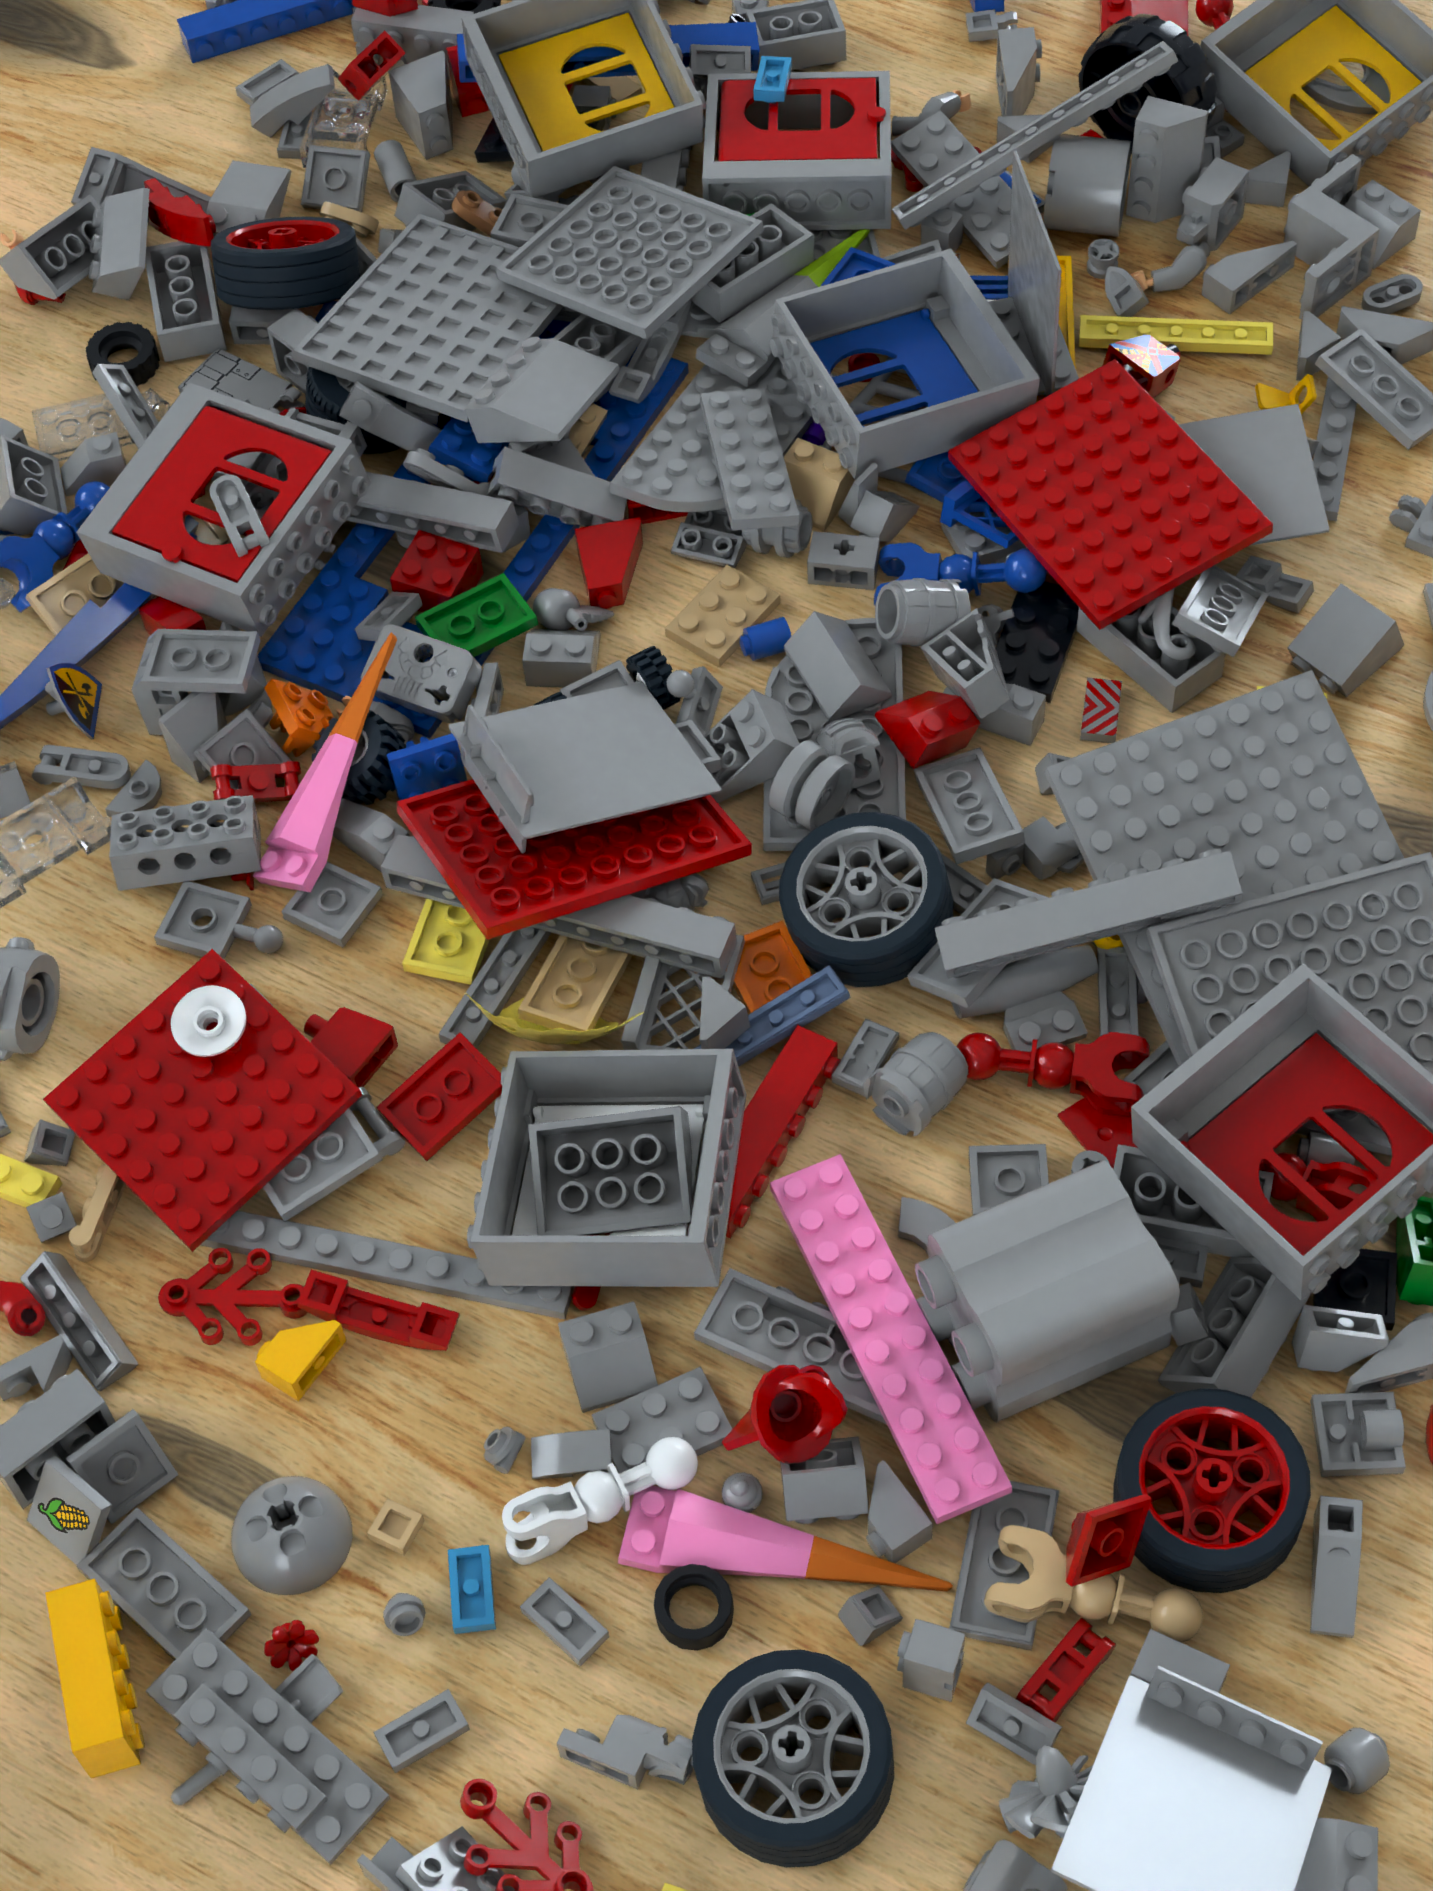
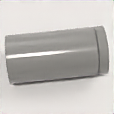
M386 140L375 148L374 158L391 198L398 203L403 183L417 180L402 145L396 140Z

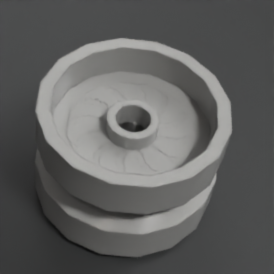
M811 740L803 741L790 752L779 768L771 786L769 806L787 818L796 817L799 825L812 831L837 817L852 790L855 779V767L852 763L838 755L829 756L828 751Z

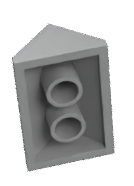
M814 611L784 644L785 652L829 722L892 698V692L845 620Z

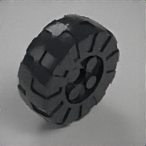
M1138 14L1134 17L1127 16L1101 33L1085 52L1081 61L1082 69L1078 75L1081 92L1162 41L1174 50L1178 62L1173 64L1166 73L1152 77L1144 82L1137 91L1126 93L1118 98L1111 107L1099 110L1090 116L1092 121L1104 132L1103 135L1106 138L1132 141L1131 154L1135 120L1147 96L1208 111L1207 125L1212 120L1217 106L1215 102L1216 92L1218 91L1215 73H1212L1207 62L1208 57L1198 43H1194L1187 36V32L1172 21H1164L1159 16L1151 14Z

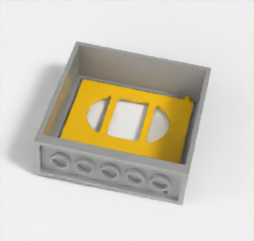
M515 0L462 18L466 59L529 197L537 198L603 176L613 166L623 169L702 142L703 128H705V118L703 115V109H706L705 98L701 90L696 91L694 87L693 73L690 67H685L682 62L683 56L679 44H673L671 40L669 24L666 19H661L657 0ZM609 47L624 53L564 74L561 73L564 65L573 55L587 48ZM628 64L633 65L645 93L583 114L578 113L565 85ZM646 104L650 105L644 118L606 131L596 130L586 125Z
M1256 0L1201 40L1200 47L1208 57L1207 62L1212 73H1215L1218 89L1216 97L1224 102L1225 109L1275 156L1288 150L1291 153L1289 169L1308 186L1316 178H1321L1328 173L1337 162H1342L1351 154L1362 159V167L1372 155H1380L1395 138L1397 140L1401 139L1416 122L1422 123L1426 120L1433 110V30L1399 0ZM1340 62L1360 63L1379 73L1388 86L1390 94L1389 103H1384ZM1327 69L1332 70L1378 112L1353 132H1348L1302 90L1304 86ZM1295 98L1339 140H1326L1314 137L1292 117L1290 99Z

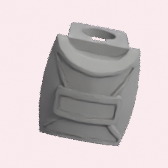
M842 718L829 723L820 731L816 741L818 745L828 751L829 756L838 755L854 764L856 762L855 755L861 753L864 759L869 760V772L862 777L855 776L852 789L880 779L881 773L875 747L880 745L879 739L863 722L856 718Z

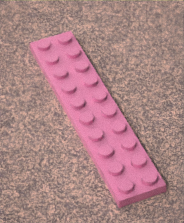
M841 1154L770 1182V1190L936 1524L1012 1493V1485Z

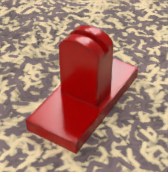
M254 872L231 875V879L235 882L246 880L250 891L254 890Z

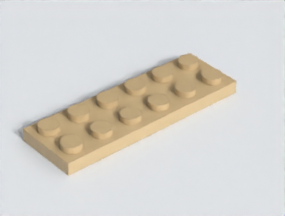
M196 499L194 503L202 506L199 500ZM192 516L199 522L195 535L198 536L197 541L210 545L227 544L229 539L218 525ZM88 553L26 594V600L54 636H56L90 599L101 608L124 582L100 573Z

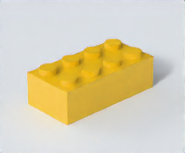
M95 1579L45 1592L72 1753L91 1779L140 1765L138 1749L145 1748V1742L139 1722H134L131 1709L137 1708L138 1705L133 1684L127 1683L124 1670L130 1669V1660L125 1644H120L117 1631L123 1630V1621L119 1607L113 1606L110 1592H103Z

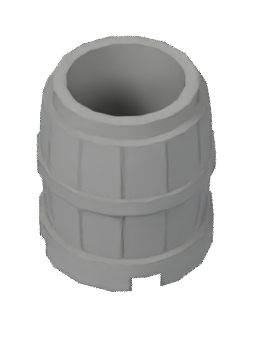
M913 578L891 581L881 588L876 600L875 620L879 634L891 643L922 646L971 612L967 589H960L958 584L961 581L959 579H940L937 581Z
M934 1032L919 1034L902 1048H898L882 1068L876 1069L863 1084L866 1100L872 1095L873 1100L877 1104L873 1111L888 1127L902 1135L913 1131V1136H918L928 1126L931 1118L940 1110H944L964 1086L968 1075V1064L960 1050L946 1037Z

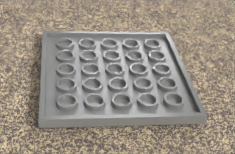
M613 166L496 268L497 278L647 340L764 232L763 221Z

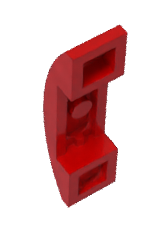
M312 1269L297 1303L299 1308L325 1321L336 1320L341 1323L344 1329L374 1339L427 1350L447 1351L460 1317L458 1312L422 1302L421 1307H416L349 1287L348 1280Z

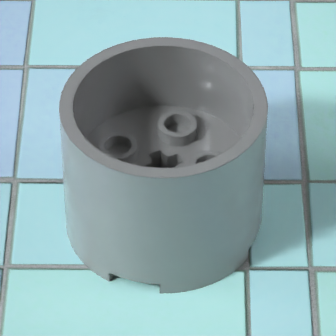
M1062 134L1057 140H1054L1049 165L1047 194L1045 196V227L1050 230L1119 237L1128 184L1132 141Z

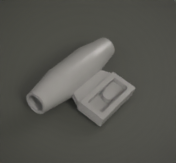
M1083 945L1008 963L969 1008L954 1002L951 1003L959 1019L1005 1012L1003 1030L1012 1050L1031 1052L1033 1039L1038 1040L1037 1048L1045 1043L1052 1042L1067 1045L1085 1039L1088 1032L1074 1000L1068 998L1062 991L1098 972L1097 959L1092 948L1089 945Z

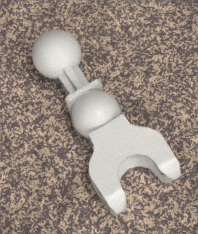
M666 1437L657 1441L650 1448L646 1462L618 1474L614 1464L611 1463L607 1465L608 1473L600 1470L588 1472L577 1481L575 1487H573L571 1481L558 1487H539L510 1500L502 1511V1521L507 1531V1554L520 1565L532 1564L556 1553L573 1537L588 1530L587 1521L596 1524L608 1522L618 1514L621 1507L625 1512L629 1511L631 1495L655 1484L668 1490L680 1489L692 1481L697 1472L698 1459L695 1450L687 1441L681 1438ZM518 1512H530L525 1519L518 1523L513 1520ZM536 1537V1543L531 1549L523 1550L516 1546L518 1540L525 1541Z

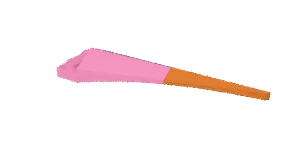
M392 632L387 637L265 841L269 847L261 858V871H256L253 874V877L261 884L311 893L324 869L355 750L376 690L397 642V637Z
M657 1486L648 1487L634 1494L618 1557V1564L655 1573H670L675 1568L695 1564L707 1566L721 1575L829 1580L946 1592L951 1590L953 1586L948 1581L681 1489L674 1491Z

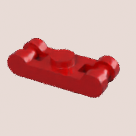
M287 761L281 764L241 766L220 764L212 766L210 768L211 779L216 782V790L213 791L214 800L227 799L231 796L253 795L255 803L290 801L299 786L300 762ZM275 778H284L285 787H276ZM229 780H237L238 789L230 788Z
M1080 1618L1023 1686L1016 1700L1031 1707L1051 1721L1056 1722L1064 1709L1099 1666L1108 1659L1115 1649L1116 1643L1107 1636L1103 1638L1098 1636L1091 1630L1093 1626L1085 1619ZM1082 1644L1091 1653L1085 1657L1075 1648ZM1045 1685H1048L1057 1693L1051 1701L1040 1694Z

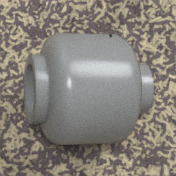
M1363 1728L1349 1729L1327 1746L1324 1753L1325 1765L1332 1768L1329 1781L1337 1789L1352 1794H1362L1387 1775L1390 1767L1387 1746L1383 1739Z

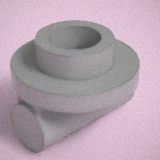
M508 1426L500 1430H494L484 1443L485 1460L494 1465L497 1471L508 1474L526 1437Z

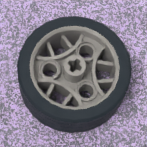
M879 812L851 813L822 824L812 830L796 845L785 862L779 881V902L789 934L806 964L815 972H819L830 965L844 985L855 987L882 986L906 978L938 941L934 928L942 926L941 922L943 920L953 917V896L940 850L931 837L917 825L896 815ZM904 868L910 871L901 880L893 876ZM825 883L833 884L828 893L821 890ZM899 907H907L903 911L894 912ZM836 918H844L840 922L832 923Z
M801 1649L780 1650L763 1654L747 1660L728 1672L711 1690L698 1713L692 1737V1757L705 1809L718 1831L738 1850L761 1862L782 1867L815 1866L837 1859L858 1846L879 1823L889 1803L895 1777L891 1728L883 1704L869 1683L850 1666L826 1654ZM792 1700H799V1702L795 1705ZM781 1702L786 1713L772 1720L762 1722L759 1710L768 1705ZM752 1715L754 1723H745ZM816 1716H824L830 1720L829 1724L820 1730L810 1728L808 1725L809 1721ZM853 1727L859 1738L844 1735ZM748 1747H756L762 1751L759 1758L754 1761H745L740 1758V1755ZM835 1752L863 1756L860 1770L832 1771ZM731 1783L745 1784L739 1795L736 1794ZM759 1787L778 1798L765 1813L749 1806ZM851 1787L843 1797H841L837 1788ZM810 1789H816L823 1793L822 1799L815 1804H806L801 1800V1796ZM788 1810L793 1818H781Z

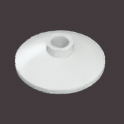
M214 985L199 987L187 993L174 1008L171 1017L172 1035L177 1044L192 1055L210 1057L221 1054L233 1047L241 1038L246 1026V1010L240 998L225 987ZM212 1022L218 1023L214 1029L206 1030L208 1024Z

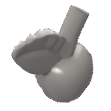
M545 589L536 596L533 604V612L536 614L538 621L550 630H568L574 626L577 630L583 631L590 622H602L614 616V612L607 609L579 605V600L576 596L564 589Z

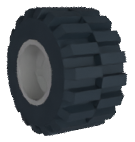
M369 710L342 795L343 799L360 805L363 802L366 805L374 804L376 798L381 801L387 797L386 793L389 790L393 792L396 789L386 754L406 748L403 736L381 716ZM332 718L329 721L330 725L326 729L322 728L320 731L321 737L319 740H315L313 746L316 752L312 754V762L338 719Z

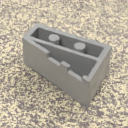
M977 608L921 646L937 678L956 696H961L980 719L994 713L1001 705L1010 700L994 639Z

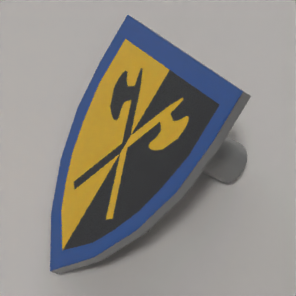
M58 663L46 668L50 681L46 684L45 691L55 699V701L46 704L48 714L54 716L66 712L70 720L91 740L94 739L102 684L82 667L71 663Z

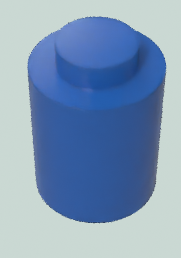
M780 617L744 628L743 636L739 637V643L744 656L749 655L752 661L785 652L784 644L792 636L786 619Z

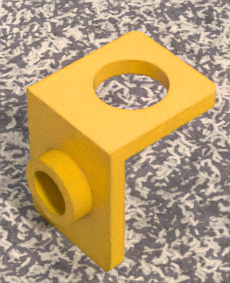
M1306 374L1289 393L1262 383H1257L1255 386L1258 406L1261 410L1299 404L1302 414L1317 398L1313 376L1310 374ZM1307 387L1306 397L1299 404V396L1302 390Z

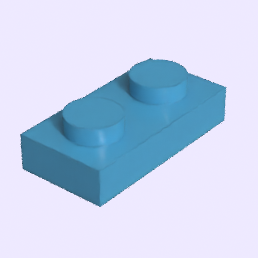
M761 56L753 89L754 101H764L766 103L785 101L792 70V57Z
M489 1545L449 1549L448 1562L454 1633L462 1634L496 1629Z

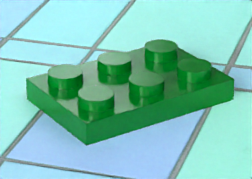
M504 573L415 616L416 625L423 635L466 649L473 657L538 625L536 614Z

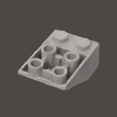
M752 689L704 736L721 758V770L712 772L711 775L722 790L721 793L712 794L711 796L717 803H720L775 777L786 757L799 745V741L780 702Z

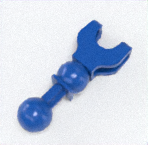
M98 481L85 483L78 489L75 495V508L67 515L59 512L52 519L39 523L30 538L9 536L0 541V568L9 569L15 573L19 580V591L11 600V603L20 613L31 606L26 600V594L54 576L53 564L58 560L66 558L72 551L74 544L80 540L76 533L108 491L110 488L108 485Z
M907 542L885 545L881 548L878 558L882 571L887 576L899 577L897 580L913 578L937 581L940 579H959L961 581L958 584L960 589H967L968 593L974 590L976 596H981L982 583L1007 582L1015 591L1022 593L1032 592L1044 583L1047 576V570L1028 549L1015 551L1007 558L1005 563L981 564L978 552H973L972 559L967 555L956 553L942 561L940 553H927L919 545ZM890 582L882 583L876 588L874 606L876 605L877 596L881 588Z

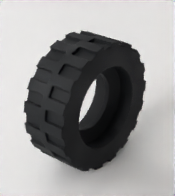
M117 322L110 326L107 325L100 331L95 332L94 336L89 339L88 346H86V356L91 372L94 371L97 364L124 365L136 386L148 382V379L152 378L155 375L156 369L158 370L159 368L158 361H160L154 337L147 328H143L138 323ZM135 349L138 351V355L127 362L111 363L108 361V357L118 350Z

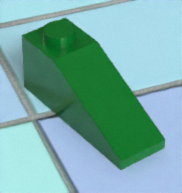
M1420 1196L1417 1199V1205L1406 1217H1397L1396 1285L1400 1300L1408 1301L1415 1305L1433 1306V1198Z

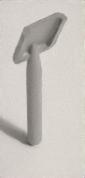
M311 1654L275 1689L310 1723L343 1693L341 1686L314 1654ZM208 1763L172 1792V1802L176 1805L185 1804L222 1774Z

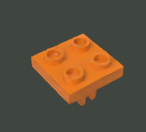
M273 678L264 687L276 710V713L269 722L271 728L275 730L280 727L283 733L288 732L289 737L282 746L285 754H289L292 751L295 757L300 756L315 743V740L320 739L321 735L319 733L322 728L326 729L330 725L329 721L335 718L328 707L327 698L317 690L311 691L299 687L292 682L286 683Z

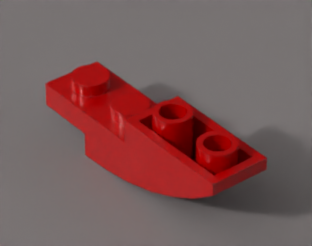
M156 178L144 181L145 188L150 189L148 220L152 227L173 239L194 245L211 247V240L214 238L213 233H216V226L210 214L207 215L200 204H196L188 195L179 198L174 197L168 187H164Z

